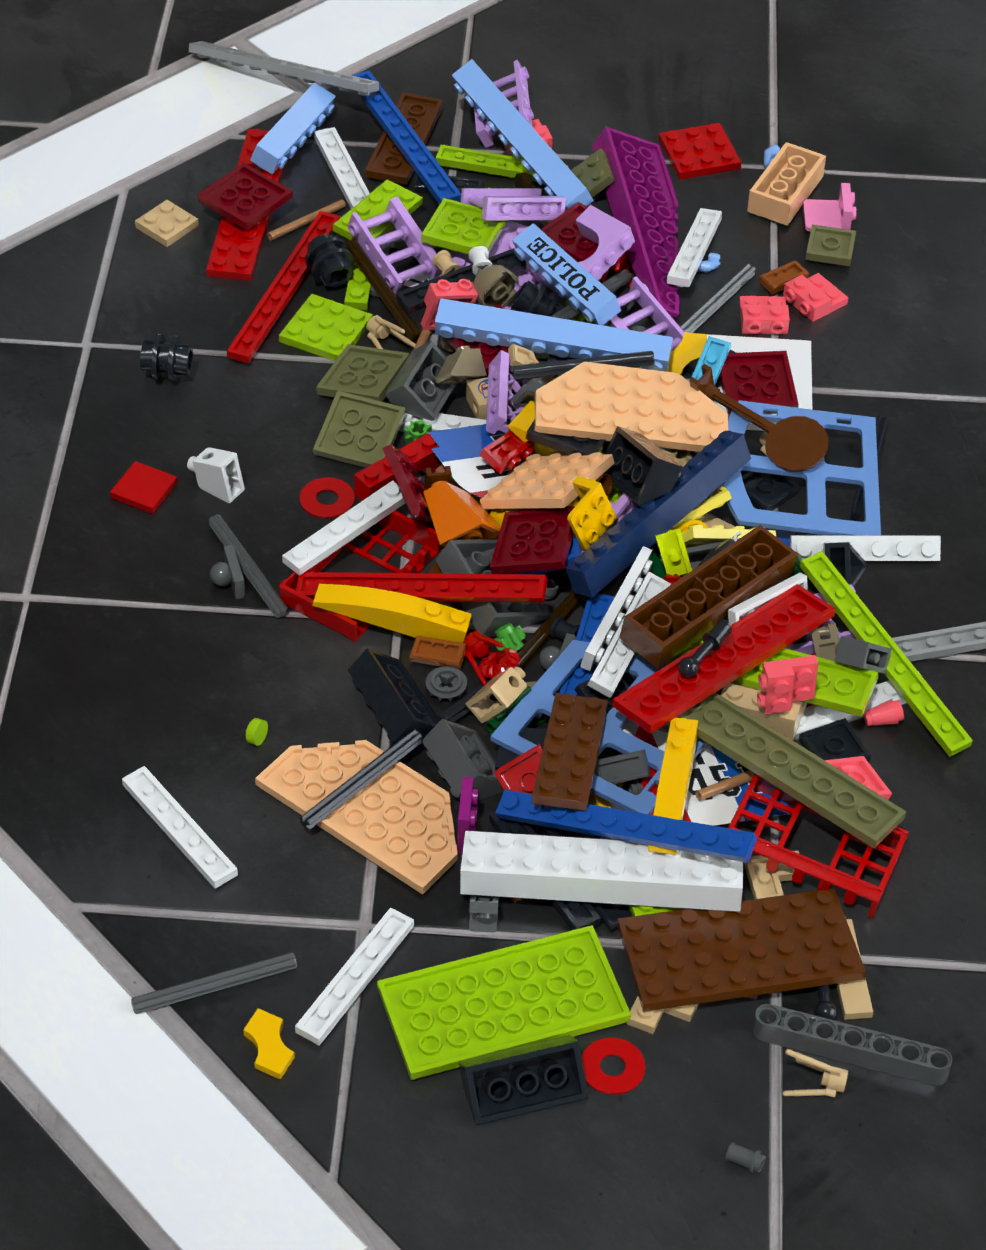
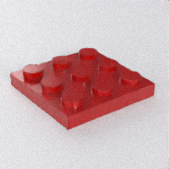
M720 123L659 133L658 140L679 180L741 169V160Z

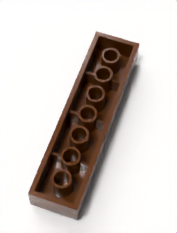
M759 525L626 615L619 638L658 669L701 639L705 633L710 632L720 619L728 620V609L781 583L791 576L798 553L763 526Z

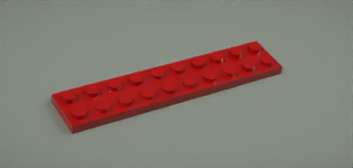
M248 129L237 167L245 163L279 183L283 168H278L273 174H270L250 161L256 145L269 131ZM270 214L248 230L222 216L206 268L207 277L252 281Z
M796 584L732 624L730 628L733 630L721 642L720 649L711 650L699 663V671L693 678L682 677L678 672V664L683 658L691 657L702 644L613 699V708L651 734L834 617L835 608Z

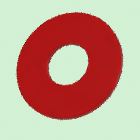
M337 478L315 479L306 484L300 493L302 508L308 514L318 518L339 517L350 510L355 501V494L351 486ZM323 491H331L336 493L338 499L333 504L324 505L317 501V495Z
M603 1038L590 1044L581 1056L586 1083L601 1093L617 1095L629 1092L639 1085L645 1074V1060L642 1053L632 1043L623 1039ZM616 1056L624 1061L625 1070L620 1075L609 1076L602 1072L600 1063L605 1057Z

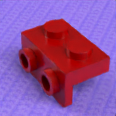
M509 431L483 448L479 456L498 473L502 474L508 469L513 470L521 460L526 461V458L535 451L533 449L535 442L528 440L524 443L512 431Z

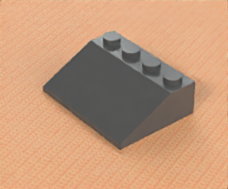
M497 539L449 540L435 561L443 574H493L490 564ZM545 601L544 603L460 602L464 611L472 614L470 620L475 629L487 637H497L495 631L507 623H512L514 628L518 625L524 628L544 621L552 614Z

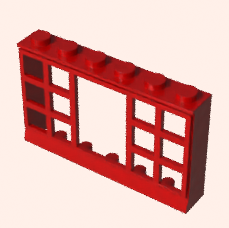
M393 511L377 522L384 526V528L376 536L367 531L360 534L371 540L362 550L348 542L306 572H321L345 548L393 573H421L441 551V545L436 530L402 513ZM389 530L404 536L396 545L382 539ZM409 539L423 546L415 555L401 549ZM376 544L390 550L382 560L368 553ZM396 553L410 560L402 569L387 563ZM293 572L287 579H284L279 586L280 598L286 606L346 636L353 642H356L372 625L312 606L313 599L296 591L299 577L296 572Z
M755 773L728 827L729 829L740 830L737 827L742 816L759 823L754 832L757 841L751 858L754 853L767 857L766 869L771 873L776 872L780 863L793 868L792 880L795 883H801L805 874L820 879L818 890L829 891L831 884L846 890L843 900L848 905L854 904L857 895L871 900L872 904L867 916L873 918L909 831L897 826L881 841L896 847L895 849L880 843L874 848L892 856L887 868L869 861L868 858L873 848L845 831L830 866H827L784 848V844L801 809L820 817L823 816ZM755 790L771 795L772 798L770 799L768 797L756 793ZM751 798L768 805L762 817L746 810ZM777 799L783 800L788 804L796 806V808H792L790 806L778 802ZM773 807L792 815L787 826L768 819ZM764 825L783 833L778 845L759 838ZM848 838L867 845L862 858L843 850ZM840 856L859 864L854 876L835 869ZM864 867L884 874L879 887L859 879Z

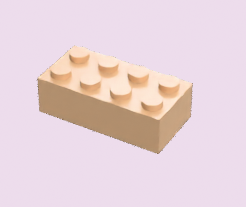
M786 142L751 188L747 212L788 226L802 207L804 200L809 197L823 178L826 156Z

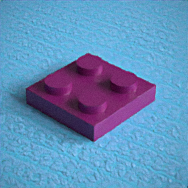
M462 777L458 815V854H463L465 831H476L475 822H477L478 806L473 805H477L478 789H473V777Z

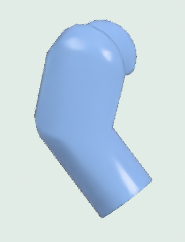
M771 145L764 151L765 168L769 166L780 151L778 145Z
M710 253L708 260L701 261L697 271L707 273L718 268L721 263L719 262L720 255Z

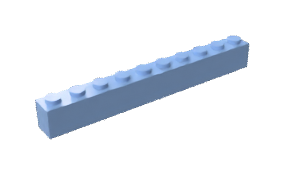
M472 59L452 74L456 81L454 84L456 90L460 95L466 94L464 98L472 108L474 106L478 108L476 109L477 114L483 121L485 119L489 121L487 125L494 133L497 131L500 133L498 137L505 146L508 144L511 146L510 151L516 159L521 157L523 160L521 164L528 172H534L533 178L540 186L542 184L546 186L544 188L549 196L566 197L565 211L577 202L588 206L594 201L587 188Z
M440 298L435 319V335H440L444 338L454 337L468 342H483L491 346L501 345L510 347L513 343L535 353L554 354L563 358L572 357L579 359L653 351L654 364L641 366V369L664 372L668 370L673 337L442 298Z

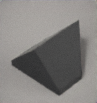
M849 542L823 543V553L846 582L854 587L869 566Z

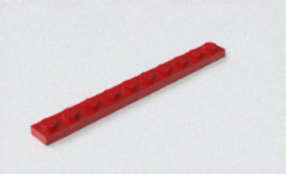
M319 211L228 348L227 358L249 364L310 271L305 263L309 243L319 235H333V224L340 219V216Z
M304 572L298 577L296 591L314 600L319 584H334L393 591L429 601L544 603L547 577L546 575Z

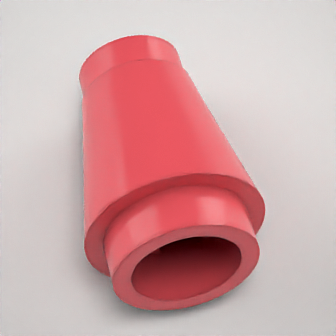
M890 699L864 711L863 714L867 727L894 725L904 720V713L899 700L893 701Z

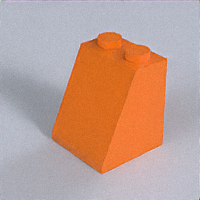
M446 481L435 482L431 485V488L423 491L440 545L445 547L449 540L498 539L501 526L467 491Z

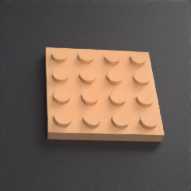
M600 452L581 456V453L561 456L559 453L549 456H540V454L530 455L524 463L515 467L511 474L502 478L497 486L488 490V493L480 499L481 506L484 509L565 508L578 496L572 484L576 477L598 479L614 464L612 454L602 455Z

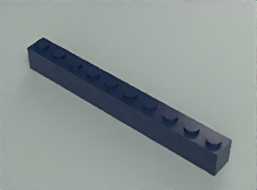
M726 430L721 432L715 440L706 445L701 452L682 467L680 478L671 491L643 505H638L630 513H627L615 526L608 529L600 539L593 542L586 551L577 556L566 567L574 593L594 597L636 560L643 546L650 548L657 542L656 535L668 532L746 464L751 457L744 434Z

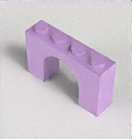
M592 205L576 219L580 234L598 244L597 250L591 257L578 263L593 277L600 280L602 275L635 242L630 226ZM533 272L537 282L545 284L547 288L556 292L552 284L547 285L543 281L541 274Z

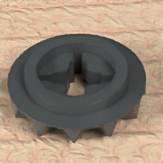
M444 666L436 668L426 678V690H429L431 697L437 696L439 701L443 698H448L451 702L454 697L461 698L462 693L466 692L467 689L465 674L454 667ZM442 683H445V684L451 683V687H450V688H449L448 686L442 687Z

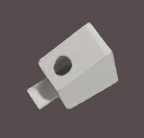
M209 447L197 457L192 456L189 458L187 468L195 472L198 486L204 491L227 503H231L245 490L237 453Z

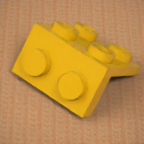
M577 476L572 484L581 501L569 513L567 519L581 548L587 550L612 525L617 516L601 483L591 478L587 479Z

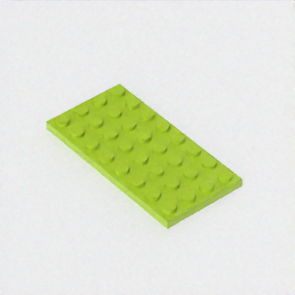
M593 925L377 981L380 997L411 1080L459 1068L458 1061L566 1035L574 1037L629 1022L631 1018L629 1008Z

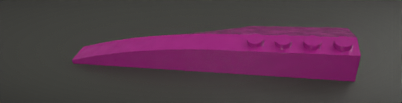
M605 126L592 147L594 153L600 148L606 152L615 181L605 188L613 218L630 226L635 239L632 246L625 252L638 279L648 287L649 292L669 315L677 317L679 315V295H677L679 287L667 284V275L679 253L678 239L676 238L678 234V227L676 226L678 214L676 213L678 201L659 144Z

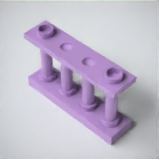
M515 60V73L493 83L500 89L516 82V86L502 93L507 99L517 95L518 99L512 101L511 104L516 109L519 108V113L532 126L534 115L530 108L527 79L529 74L526 67H521L518 60ZM474 106L476 133L485 148L494 145L493 135L495 133L487 125L489 121L487 119L483 121L476 112L478 108Z
M462 188L461 203L482 208L483 220H554L565 212L566 197L541 196L540 188Z
M398 196L390 199L385 213L362 221L356 212L352 213L347 226L350 234L361 245L395 295L400 291L405 280L423 273L428 275L430 280L440 276L441 271L432 264V259L436 252L430 244L421 242L422 232ZM388 221L392 222L396 228L395 231L377 238H373L368 230ZM400 238L408 246L406 249L387 256L379 247ZM410 256L415 257L420 264L401 273H397L391 265Z
M637 276L634 277L629 293L617 298L619 306L622 307L636 300L643 309L623 319L615 315L603 326L629 330L628 326L650 316L656 325L643 332L657 335L663 332L666 336L673 337L671 351L674 350L681 343L684 331L649 292L648 287Z

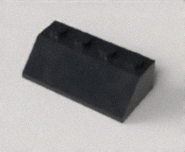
M617 426L605 454H612L614 464L603 474H609L613 484L638 505H643L671 491L680 478L682 466L644 435Z
M367 648L348 669L353 678V684L361 690L365 703L373 709L376 714V720L384 726L388 732L387 737L392 743L395 744L412 730H417L421 733L423 740L440 722L439 717L401 660Z
M571 1035L458 1061L463 1089L476 1125L589 1098L579 1042Z

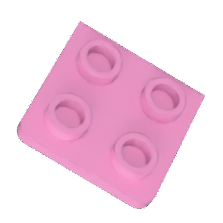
M841 183L839 200H804V220L807 231H811L812 224L847 230L851 229L852 220H856V207H852L855 202V193L851 192L850 183Z

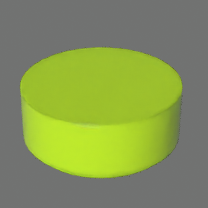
M259 718L251 720L246 730V740L248 743L256 746L263 743L268 732L267 721Z

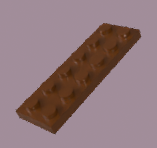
M402 92L396 107L426 145L442 111L443 100ZM384 130L366 166L365 177L376 180H389L397 184L407 185L414 169Z
M555 693L532 793V804L587 811L608 700Z

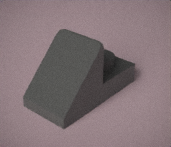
M471 895L469 908L470 931H497L499 896Z

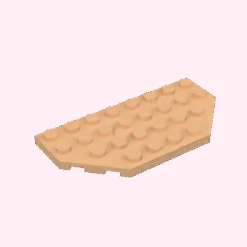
M583 362L536 390L534 431L611 441L617 426L644 435L657 447L701 452L721 432L728 431V413L701 391L692 388L690 382L679 373Z
M367 740L355 741V744L339 745V742L321 743L318 744V747L302 748V745L290 746L255 778L256 786L303 815L384 751ZM400 761L396 762L316 824L422 895L457 861L458 853L455 843L449 792Z

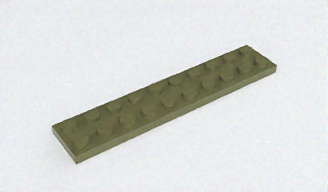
M716 692L676 717L698 720L697 737L872 848H875L905 819V810Z

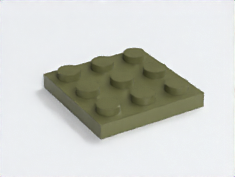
M348 344L316 386L318 395L335 397L338 390L382 402L386 397L385 393L410 353Z
M337 390L314 445V455L367 468L386 457L382 448L394 444L406 414L405 407Z

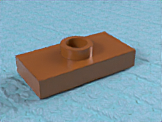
M795 260L760 275L759 283L773 295L784 290L786 282L800 275L809 278V272Z
M416 636L410 660L415 663L439 667L449 666L460 670L467 646L465 643Z

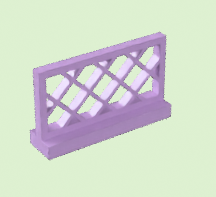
M502 350L489 364L486 431L495 434L498 430L505 433L511 431L507 427V419L512 421L523 409L521 406L513 405L512 397L514 395L508 386H511L517 393L521 388L518 383L521 382L524 385L528 382L527 379L515 380L509 372H512L513 368L509 364V353ZM510 402L516 411L513 412L507 403Z

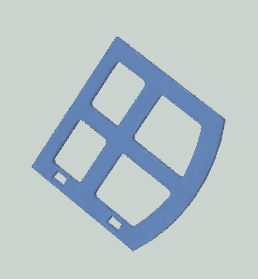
M738 401L771 422H779L791 416H805L816 420L824 429L857 432L861 436L862 468L830 465L823 459L812 469L803 472H788L774 465L769 460V457L750 455L751 459L722 484L729 490L732 499L727 501V504L738 525L752 527L761 525L769 529L818 535H881L875 417ZM731 411L728 417V431L745 434L750 422ZM763 411L777 412V415L763 414ZM837 420L849 421L850 424L837 423ZM741 471L804 478L806 481L807 514L801 515L755 509L747 495ZM825 481L857 484L863 487L864 522L834 519L826 515Z
M572 640L531 688V691L495 730L490 740L518 755H522L537 746L520 737V733L538 713L551 715L555 697L553 696L554 693L576 667L582 663L590 642ZM604 645V646H603V649H605V651H606L608 645ZM634 653L625 672L635 675L637 678L628 689L665 666L662 665L657 669L644 657ZM612 708L605 718L598 756L606 747H611L623 754L645 749L649 767L655 769L657 773L638 795L631 794L596 775L593 777L590 792L627 811L651 815L655 808L657 795H654L650 790L655 784H659L664 751L622 731V726L629 718L615 708ZM702 739L697 741L694 759L707 744Z

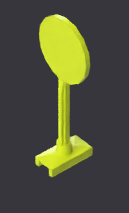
M680 528L673 531L670 529L666 533L656 535L666 573L672 576L676 573L680 576L691 572L692 567Z

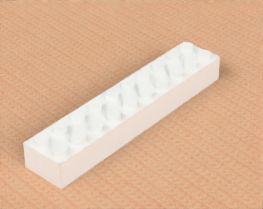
M465 831L461 862L460 894L740 912L743 890V862L679 850L676 851V855L649 852V845L623 840Z

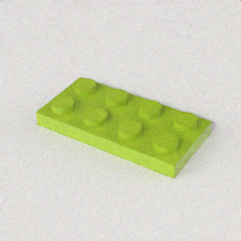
M386 180L333 224V231L349 240L355 239L347 227L352 213L356 212L362 221L385 213L390 199L398 196L408 213L412 214L422 205L423 197ZM388 221L368 230L373 238L388 234L395 227L392 222Z

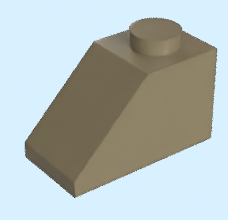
M462 346L457 348L455 353L447 356L436 378L437 384L466 383V380L487 376L480 349H470L469 346Z

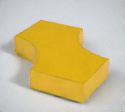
M684 332L681 343L671 351L667 372L679 373L681 375L683 369L690 362L699 360L707 342V334Z
M258 1008L244 1028V1036L252 1041L258 1050V1056L254 1063L255 1069L281 1080L295 1058L294 1052L288 1049L280 1038L283 1019Z

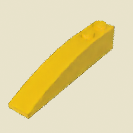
M319 584L312 606L411 637L423 636L459 643L464 641L472 615L468 612L411 595L350 585Z
M674 718L670 722L653 814L655 816L683 820L697 746L698 720ZM651 845L648 846L649 852L676 855L677 851L673 849H667Z

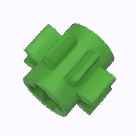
M422 419L420 421H410L409 428H404L406 445L432 432V425H426Z
M507 623L495 631L497 637L494 640L503 643L502 648L496 646L499 651L504 648L517 651L524 646L522 640L525 639L526 635L520 625L514 628L512 623Z

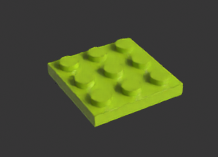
M443 198L421 234V242L469 254V251L476 246H484L490 252L507 220H483L482 208Z
M311 294L279 334V342L336 361L348 344L355 345L367 330V322L373 317V314Z

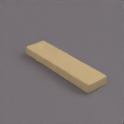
M846 919L859 952L852 919ZM866 978L864 980L836 983L844 1020L872 1018L873 1008Z

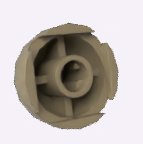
M490 265L481 269L473 281L474 288L478 293L477 303L490 307L500 304L502 307H505L516 294L514 287L515 284L519 285L518 277L502 265Z

